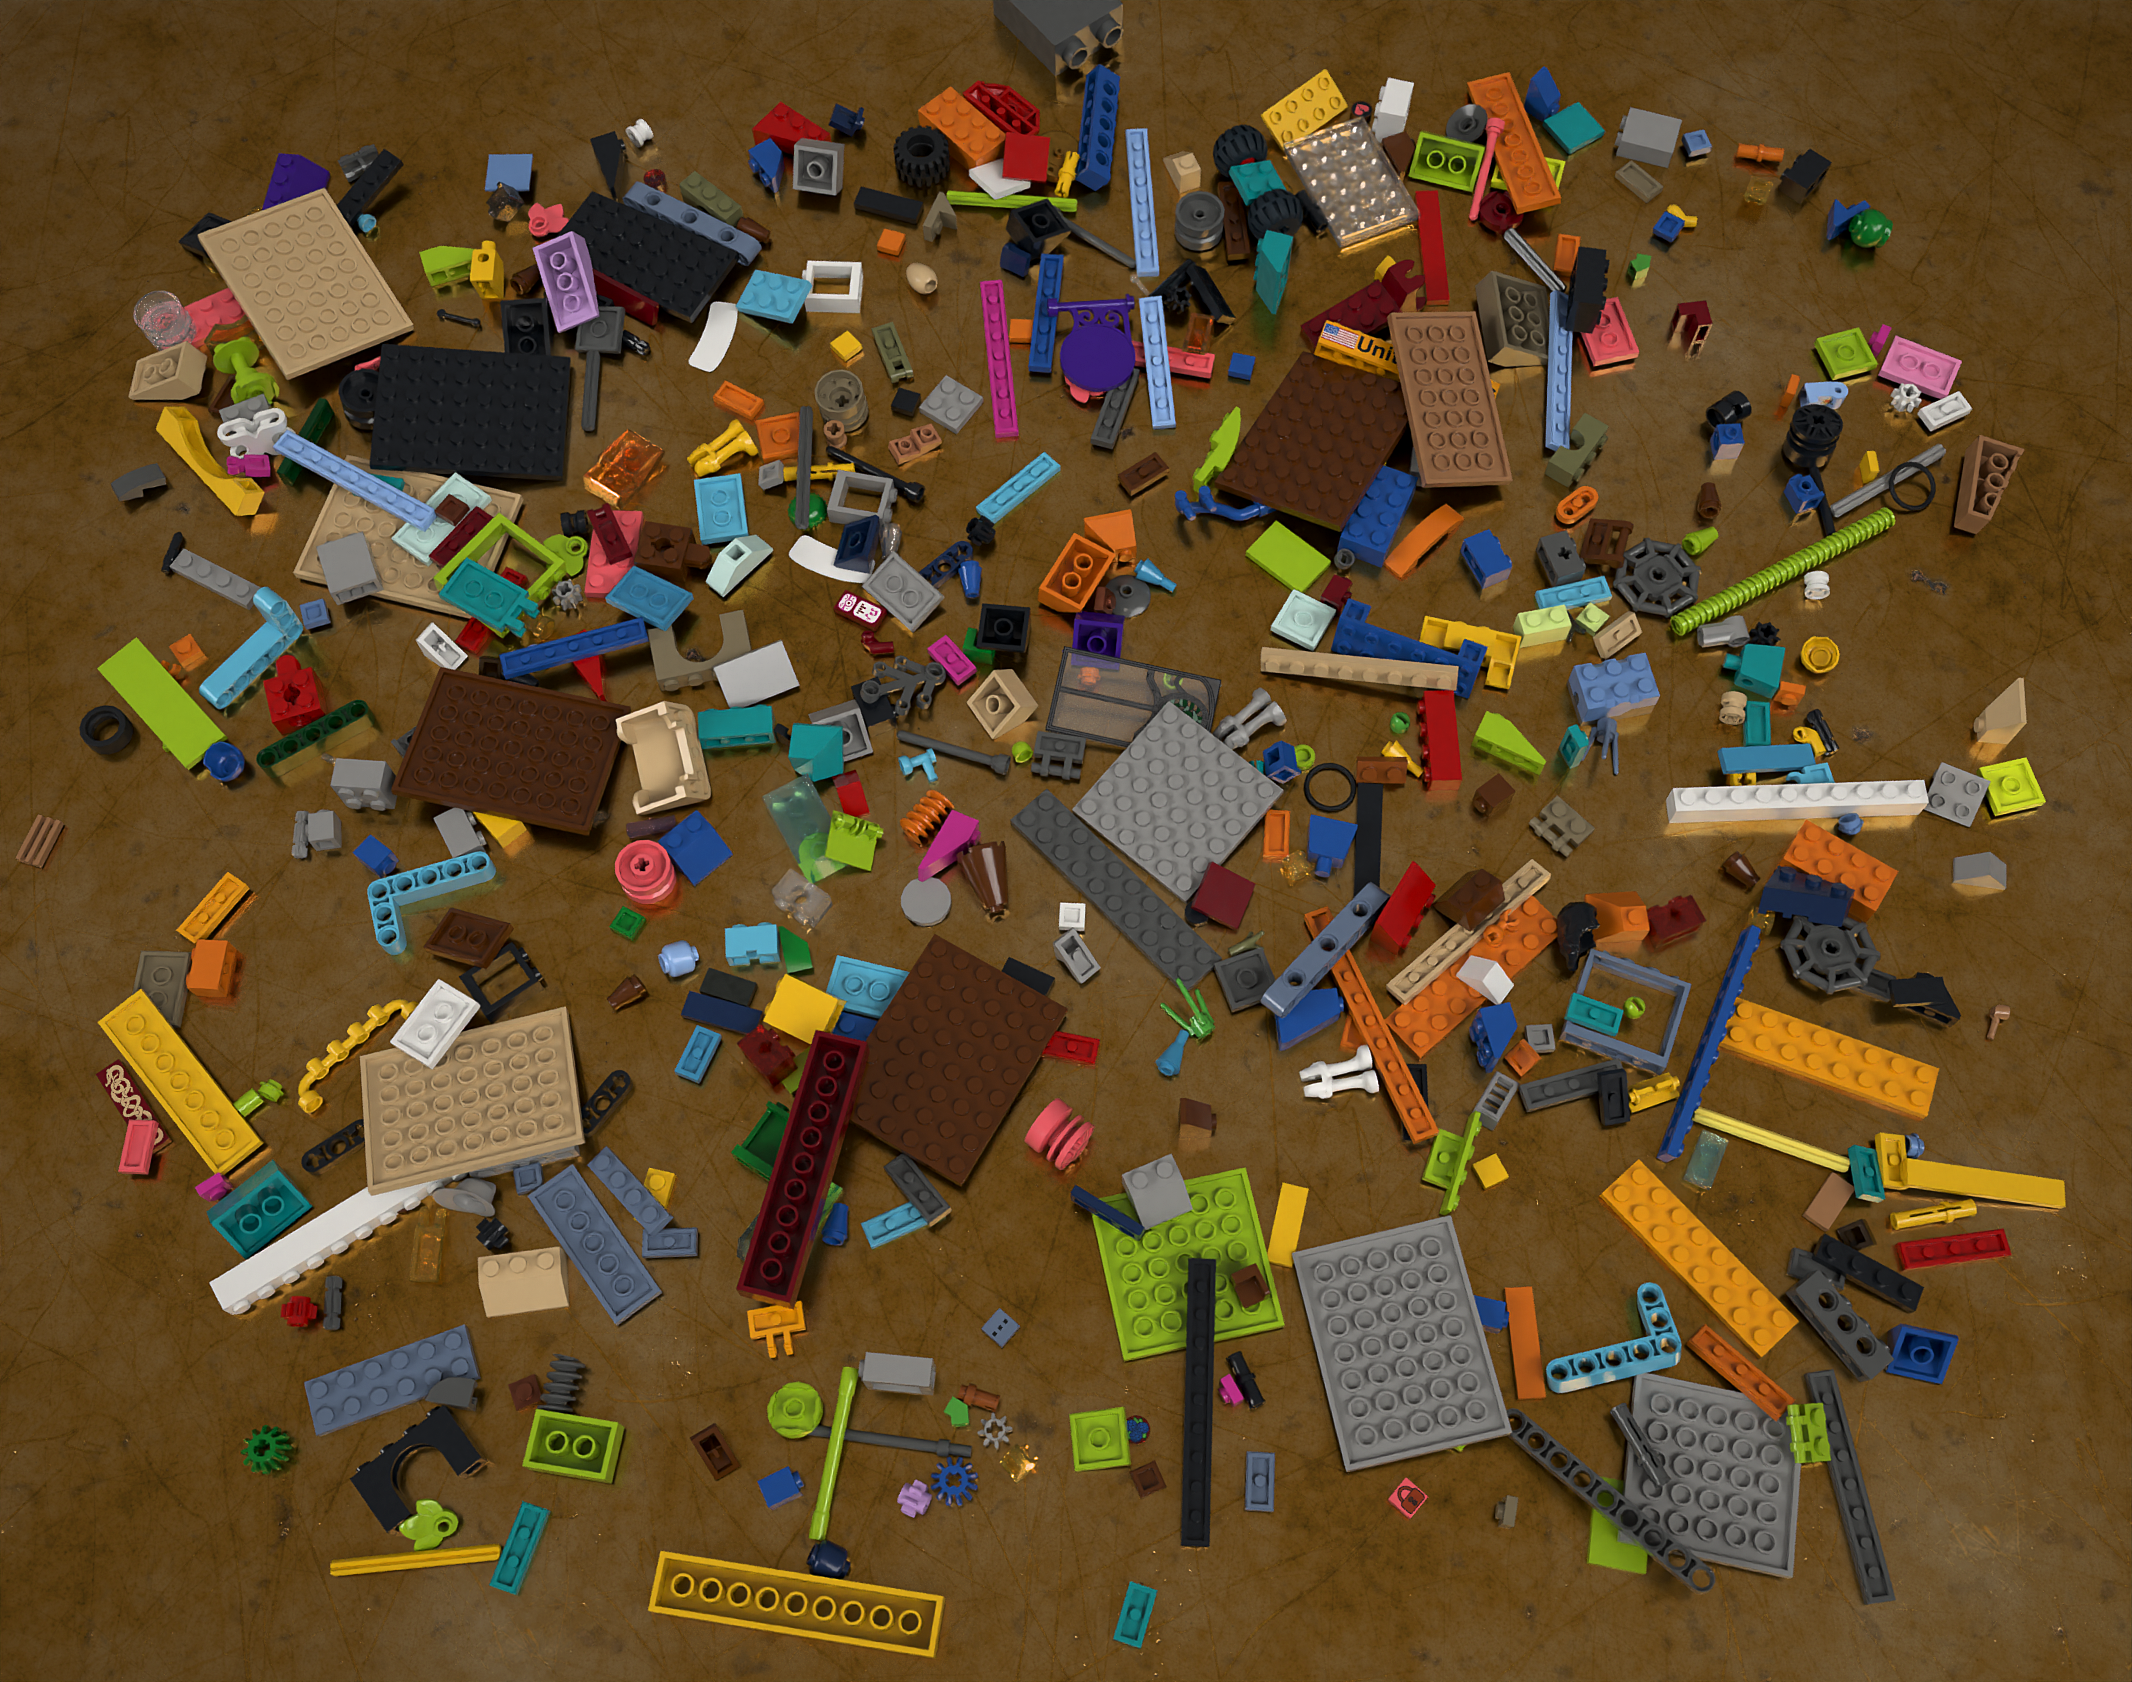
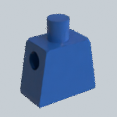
M1311 814L1308 825L1307 861L1317 863L1316 875L1329 877L1331 867L1342 868L1355 838L1357 824Z

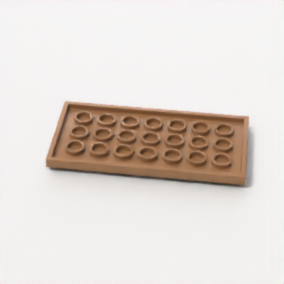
M1476 312L1390 313L1387 320L1422 487L1509 485L1513 479Z

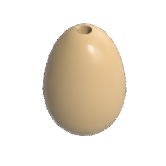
M912 263L907 267V280L915 291L921 294H929L936 289L937 276L930 267L922 263Z

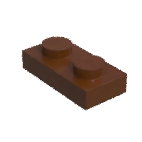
M1154 452L1118 474V481L1132 496L1167 475L1169 467Z

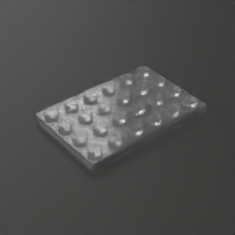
M1363 116L1284 143L1283 150L1313 203L1319 206V211L1328 222L1327 227L1339 248L1418 220V217L1421 215Z

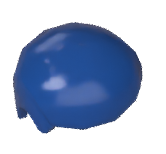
M220 741L212 744L206 750L203 764L209 769L212 777L228 782L237 778L243 772L245 757L238 747Z

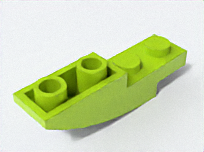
M1236 406L1231 414L1227 413L1220 429L1213 431L1209 440L1211 442V450L1205 459V464L1202 468L1198 467L1192 477L1194 480V491L1199 493L1201 486H1208L1213 478L1216 479L1225 470V467L1236 451L1241 422L1239 407Z

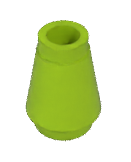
M1709 527L1688 533L1682 541L1683 549L1689 555H1699L1718 539V532L1714 527Z

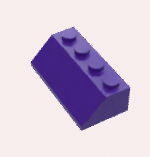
M279 153L262 210L322 188L326 189L330 176L329 171L301 155Z

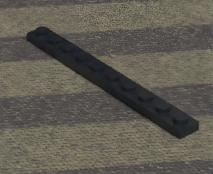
M1188 1258L1180 1545L1210 1547L1216 1259Z

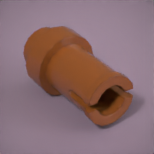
M969 1383V1386L961 1385L957 1399L962 1400L969 1407L972 1404L995 1413L1000 1395L978 1389L977 1385Z

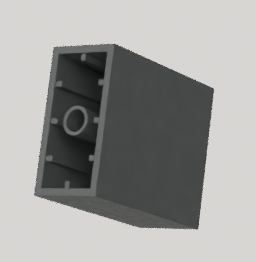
M993 0L994 14L1055 76L1068 68L1077 69L1081 67L1089 55L1102 47H1113L1123 35V3L1120 0Z

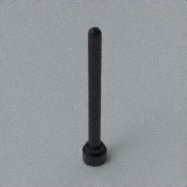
M831 445L826 447L827 454L847 464L854 463L855 468L869 475L893 479L894 487L904 491L908 499L918 503L925 492L924 485L918 482L907 483Z

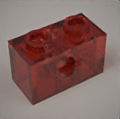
M1680 895L1671 899L1663 907L1655 905L1647 910L1650 928L1647 935L1655 949L1701 930L1706 923V919L1692 895L1684 898Z
M760 1024L738 1041L737 1045L750 1063L774 1088L798 1069L793 1060L796 1055L788 1045L782 1047L779 1044L781 1039L772 1028L768 1031Z

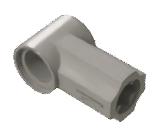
M1740 615L1729 617L1720 623L1700 625L1697 628V640L1702 648L1728 644L1730 647H1739L1750 641L1744 617Z

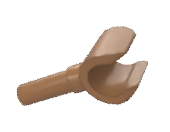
M1999 1004L1990 1009L1992 1023L1987 1035L1988 1039H1994L2000 1019L2008 1020L2010 1015L2009 1006Z

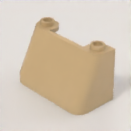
M663 701L616 719L618 737L625 743L632 744L641 782L642 790L636 791L632 800L636 814L645 815L701 802L710 798L711 788L693 712L688 706Z

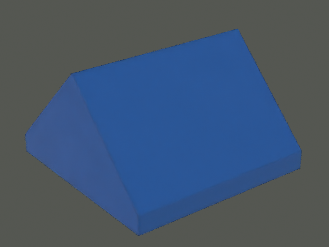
M1901 1323L1888 1330L1887 1346L1894 1360L1885 1367V1370L1892 1374L1942 1384L1959 1338L1957 1335Z

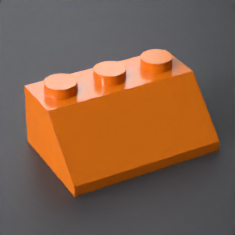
M1074 533L1039 587L1038 601L1058 612L1081 613L1115 559L1116 554Z

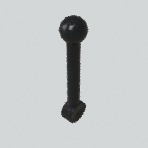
M444 309L437 311V316L440 319L450 318L471 323L474 327H479L481 324L478 318L469 319L449 314Z

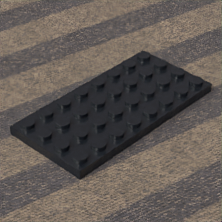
M593 191L556 236L557 238L573 231L585 238L593 269L659 303L660 310L690 323L695 320L740 259L739 253L735 250Z

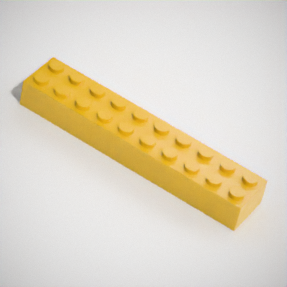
M660 1551L648 1611L936 1659L945 1597Z

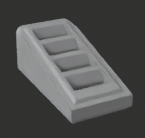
M1496 1071L1473 1112H1481L1479 1121L1482 1122V1126L1490 1130L1495 1129L1520 1083ZM1497 1083L1510 1090L1509 1093L1495 1086V1084ZM1492 1092V1093L1496 1094L1497 1096L1503 1098L1504 1101L1501 1100V1099H1499V1098H1497L1496 1096H1494V1095H1492V1094H1490V1093ZM1485 1101H1487V1102H1489L1490 1104H1492V1105L1498 1107L1499 1110L1496 1109V1108H1494V1107H1492V1106H1490L1489 1104L1485 1103Z

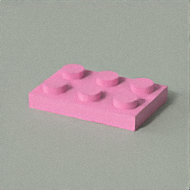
M1895 336L1878 376L1899 384H1914L1922 393L1941 400L1948 396L1962 361Z

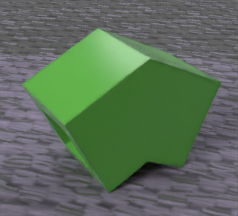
M1637 253L1636 259L1630 261L1627 271L1633 280L1647 275L1651 256Z
M952 1397L944 1410V1414L951 1418L952 1427L970 1426L968 1405Z

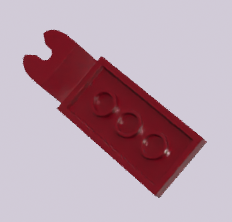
M1408 259L1397 262L1387 269L1381 282L1379 279L1305 322L1301 325V331L1314 349H1316L1326 320L1337 322L1342 326L1371 336L1389 325L1387 317L1390 313L1420 312L1424 308L1426 298L1416 297V292L1424 285L1425 275H1415L1412 278H1407L1405 275L1412 270L1415 264L1414 261Z

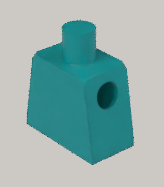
M1746 644L1739 656L1726 654L1723 668L1736 670L1735 685L1772 699L1779 687L1785 647Z

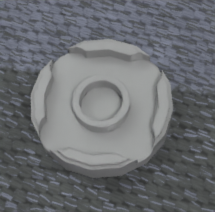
M930 877L924 882L919 881L917 878L904 888L901 895V907L906 918L920 926H933L942 922L950 911L951 893L947 886L937 878Z

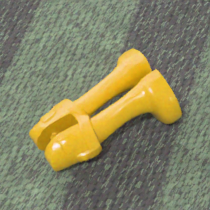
M735 419L731 421L729 428L709 444H701L689 455L687 460L694 467L697 475L702 477L718 471L721 468V463L739 451H745L750 456H755L759 452L741 423ZM733 440L730 444H728L727 446H725V447L722 448L721 450L717 451V450L720 449L723 445H725V444L728 443L729 441Z

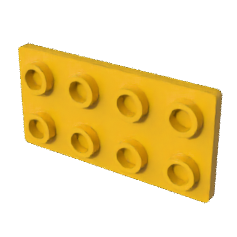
M1324 69L1268 108L1267 111L1261 114V118L1282 152H1286L1346 109L1348 105L1328 71Z

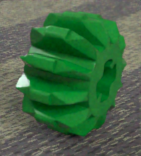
M264 1425L261 1432L257 1429L252 1430L253 1438L243 1439L245 1444H248V1448L240 1451L242 1455L247 1456L243 1461L244 1465L251 1466L252 1472L258 1473L262 1471L266 1475L271 1473L272 1468L277 1471L281 1470L280 1461L287 1462L289 1457L284 1454L292 1449L290 1444H285L290 1438L289 1435L286 1433L281 1434L282 1429L277 1426L271 1429L270 1426ZM268 1446H270V1450H266L263 1454V1450L268 1449Z

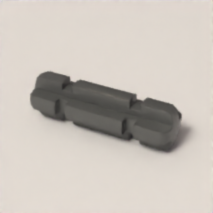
M329 1276L325 1280V1288L328 1291L325 1292L324 1314H326V1317L323 1318V1328L326 1330H337L340 1328V1318H338V1315L341 1314L342 1292H339V1289H342V1278L339 1276Z

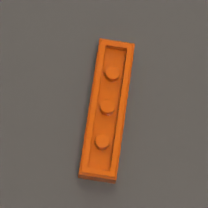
M1532 1286L1504 1288L1505 1309L1509 1311L1507 1325L1516 1399H1545L1546 1393Z
M1706 1324L1688 1340L1686 1345L1776 1422L1787 1411V1405L1794 1403L1795 1399Z

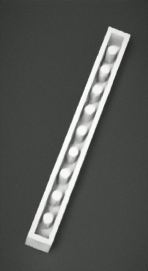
M1924 780L1673 788L1666 799L1669 823L1839 818L1850 813H1856L1859 817L1919 815L1929 803Z
M468 1172L374 1196L370 1195L368 1187L209 1283L224 1311L232 1315L241 1314L251 1307L250 1304L273 1295L275 1289L281 1285L296 1281L300 1277L299 1274L308 1269L319 1267L327 1257L345 1251L350 1243L357 1239L361 1240L368 1237L376 1227L381 1224L391 1223L396 1219L397 1212L401 1209L411 1210L417 1207L422 1199L429 1195L433 1196V1192L444 1188L445 1185L452 1181L463 1179L467 1176Z

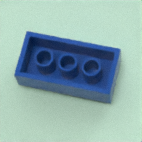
M1384 465L1346 523L1340 536L1337 552L1341 549H1349L1353 552L1356 559L1382 568L1415 493L1418 477Z

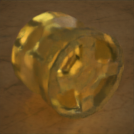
M1304 850L1295 851L1282 861L1283 866L1290 871L1289 876L1291 880L1303 878L1314 868L1310 862H1307Z
M1752 906L1746 928L1754 925L1761 929L1762 934L1769 935L1773 926L1775 912L1767 910L1766 914L1758 913L1759 907Z

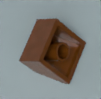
M1484 869L1467 872L1432 904L1433 908L1471 932L1505 900L1502 882Z

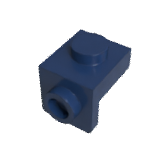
M836 103L828 125L853 136L856 129L861 130L865 118L862 117L864 108L860 107L855 113Z

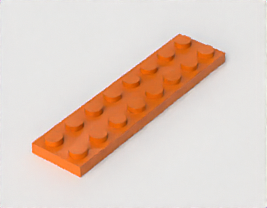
M1510 72L1467 82V90L1472 103L1483 107L1488 115V119L1499 118L1505 122L1503 133L1497 137L1493 155L1516 213L1520 214L1561 204V195ZM1485 129L1484 133L1486 135V138L1488 139L1487 131Z
M1533 895L1508 915L1507 923L1516 919H1520V922L1516 926L1507 928L1504 931V937L1501 942L1489 944L1483 937L1406 1005H1400L1384 1019L1389 1031L1418 1061L1488 1000V998L1456 977V974L1471 955L1497 961L1511 980L1558 938L1557 919Z

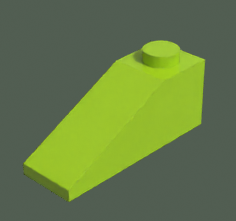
M438 246L419 252L431 287L470 276L472 252L475 249Z
M1486 711L1471 746L1540 775L1546 760L1509 720H1506L1498 713Z

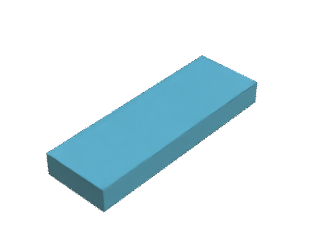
M1600 576L1536 591L1535 598L1539 609L1565 605L1566 610L1587 606L1590 602L1595 604L1611 600L1612 594L1605 576Z
M910 1202L861 1223L871 1249L928 1225Z

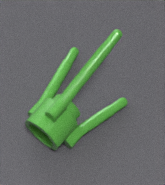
M1177 978L1176 983L1195 1014L1189 1019L1191 1025L1185 1022L1165 1003H1161L1160 1006L1184 1027L1191 1037L1196 1034L1198 1039H1201L1216 1028L1213 1024L1215 1021L1209 1014L1200 990L1195 989V994L1202 1012L1199 1011L1181 979Z

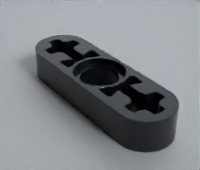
M623 1070L612 1072L581 1108L582 1121H589L591 1124L589 1129L583 1128L584 1138L593 1136L631 1091L633 1082L627 1072ZM617 1079L620 1081L623 1080L625 1086H618L616 1088V1084L614 1082ZM610 1089L611 1092L615 1093L616 1097L613 1098V1096L606 1090ZM600 1098H609L610 1104L607 1109L598 1110L596 1108V1102ZM591 1109L596 1115L600 1116L598 1119L594 1115L592 1117L589 1112Z
M364 1119L354 1121L307 1151L302 1157V1167L312 1175H321L364 1148L365 1137L359 1136V1129L364 1128ZM348 1135H350L353 1138L352 1140L355 1142V1144H352V1142L347 1138ZM337 1141H345L346 1147L344 1151L340 1154H334L332 1151L333 1145ZM324 1150H326L327 1154L332 1157L331 1159L325 1157L326 1154L323 1153ZM314 1157L320 1159L318 1161L319 1166L316 1168L312 1165Z

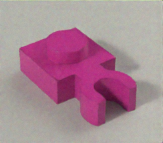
M244 455V459L235 456L227 457L228 474L236 475L240 472H245L246 477H270L268 455Z

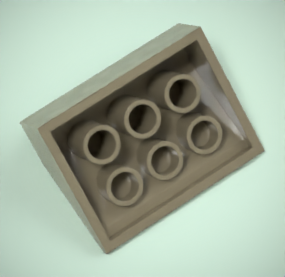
M1491 271L1475 286L1487 361L1505 367L1548 365L1550 309L1546 287Z

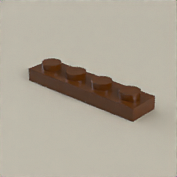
M1233 181L1218 183V195L1225 209L1223 230L1228 260L1250 259V246L1243 199Z

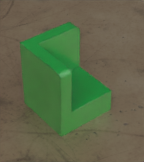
M968 627L962 648L964 655L970 661L992 665L996 650L977 649L978 629Z

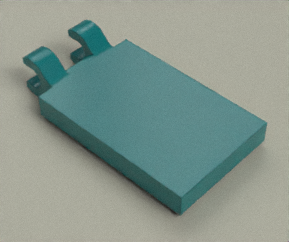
M467 557L439 593L440 599L502 633L505 628H508L520 638L526 632L524 628L525 623L517 619L523 611L533 619L540 613V610L537 609L539 605L527 599L529 597L528 591Z

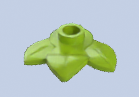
M558 534L547 538L543 542L547 549L565 561L567 573L571 577L582 570L584 566L583 557L588 552L587 542L582 537L573 536L568 538ZM580 546V550L577 552L572 551V548Z
M419 1499L416 1501L418 1514L403 1521L399 1525V1530L407 1538L415 1540L414 1551L433 1550L440 1545L443 1537L455 1532L458 1527V1517L450 1509L442 1508L440 1503L434 1499ZM441 1522L448 1523L446 1526H439Z

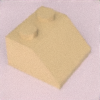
M1013 669L993 670L966 702L992 739L1000 737L1025 722L1039 706Z

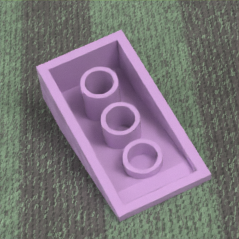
M571 231L534 247L533 251L557 331L561 333L600 317L591 258L585 238Z

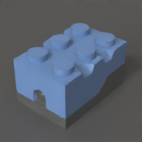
M1646 653L1630 655L1622 660L1608 659L1601 664L1593 665L1592 663L1576 665L1573 667L1567 681V687L1580 727L1597 724L1600 718L1605 717L1618 720L1650 714L1660 697Z

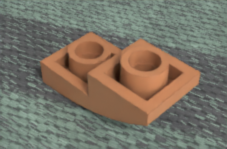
M931 423L911 429L909 436L889 441L888 448L899 465L931 451L939 446L942 440Z

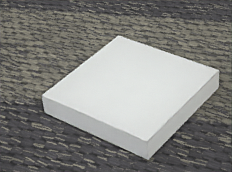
M1004 158L972 168L969 171V176L995 200L1028 189L1031 185V182L1002 179Z

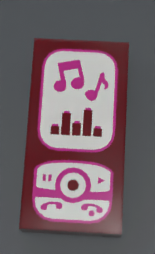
M846 589L833 608L835 613L875 632L887 615V609Z

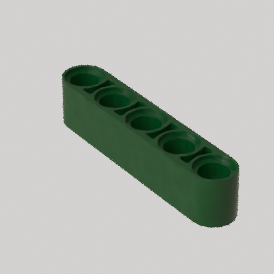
M351 701L262 749L257 754V764L269 777H280L369 729L375 723V715L365 701Z

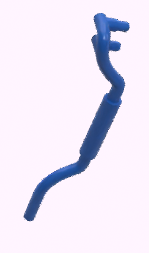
M1201 486L1199 488V501L1190 503L1186 492L1183 490L1175 493L1176 510L1185 515L1190 521L1196 518V513L1218 514L1234 521H1243L1257 515L1262 517L1277 510L1257 502H1253V505L1243 509H1236L1217 503L1213 500L1208 486Z

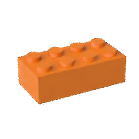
M951 86L918 109L919 125H922L923 128L930 126L932 130L936 128L940 134L943 133L945 140L948 141L949 154L968 171L1004 158L1006 134Z
M1805 820L1775 868L1776 870L1778 866L1792 867L1797 872L1817 875L1823 880L1832 883H1842L1848 888L1854 889L1855 892L1849 913L1865 922L1877 911L1899 872L1808 820Z

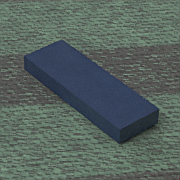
M689 991L681 1016L755 1038L763 1017V1011Z
M1074 1186L1070 1192L1071 1201L1134 1240H1141L1145 1232L1144 1226L1079 1186Z

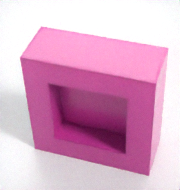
M1882 324L1879 332H1873L1868 344L1871 345L1870 350L1875 358H1877L1892 327Z
M219 1172L195 1187L199 1196L208 1202L224 1197L227 1193L226 1191L233 1188L230 1180Z
M1228 1374L1221 1378L1219 1381L1220 1388L1217 1390L1224 1403L1227 1404L1229 1402L1232 1408L1241 1404L1244 1398L1231 1375Z

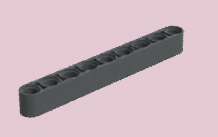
M1513 1408L1506 1410L1508 1419L1517 1417L1522 1421L1519 1429L1512 1430V1434L1506 1436L1691 1591L1700 1595L1711 1591L1715 1583V1575L1705 1563L1522 1411ZM1532 1436H1540L1544 1439L1545 1443L1540 1449H1533L1528 1444V1441ZM1558 1454L1565 1456L1568 1461L1566 1466L1563 1468L1554 1467L1551 1464L1553 1456ZM1581 1473L1586 1474L1591 1481L1584 1488L1574 1483L1575 1476ZM1601 1493L1610 1494L1614 1499L1613 1504L1609 1507L1601 1506L1597 1501L1598 1495ZM1626 1512L1633 1513L1637 1518L1636 1525L1632 1527L1623 1525L1620 1519L1621 1515ZM1648 1532L1657 1533L1661 1538V1543L1656 1547L1647 1545L1644 1540L1645 1534ZM1672 1552L1681 1553L1685 1558V1564L1681 1567H1674L1668 1560L1669 1554ZM1696 1572L1705 1573L1709 1578V1585L1703 1588L1696 1586L1692 1579L1693 1574Z

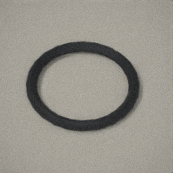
M1905 462L1898 465L1890 475L1889 490L1893 500L1899 506L1907 510L1916 511L1927 507L1932 502L1936 492V484L1932 473L1925 466L1917 462ZM1905 467H1916L1922 470L1930 481V495L1920 505L1905 504L1898 498L1895 492V477Z
M1336 763L1317 765L1310 770L1304 781V790L1308 800L1317 808L1325 811H1338L1345 808L1352 802L1356 794L1357 787L1353 775L1344 766ZM1324 768H1335L1345 773L1351 782V793L1347 800L1336 806H1326L1317 802L1312 797L1309 789L1311 777L1317 771Z

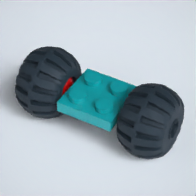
M1236 125L1232 129L1226 130L1215 142L1213 159L1216 168L1221 174L1233 180L1246 206L1251 205L1248 212V224L1251 233L1258 240L1260 238L1264 239L1266 230L1293 236L1294 233H1297L1303 221L1302 206L1297 197L1286 190L1271 161H1266L1267 144L1264 136L1257 129L1249 125Z

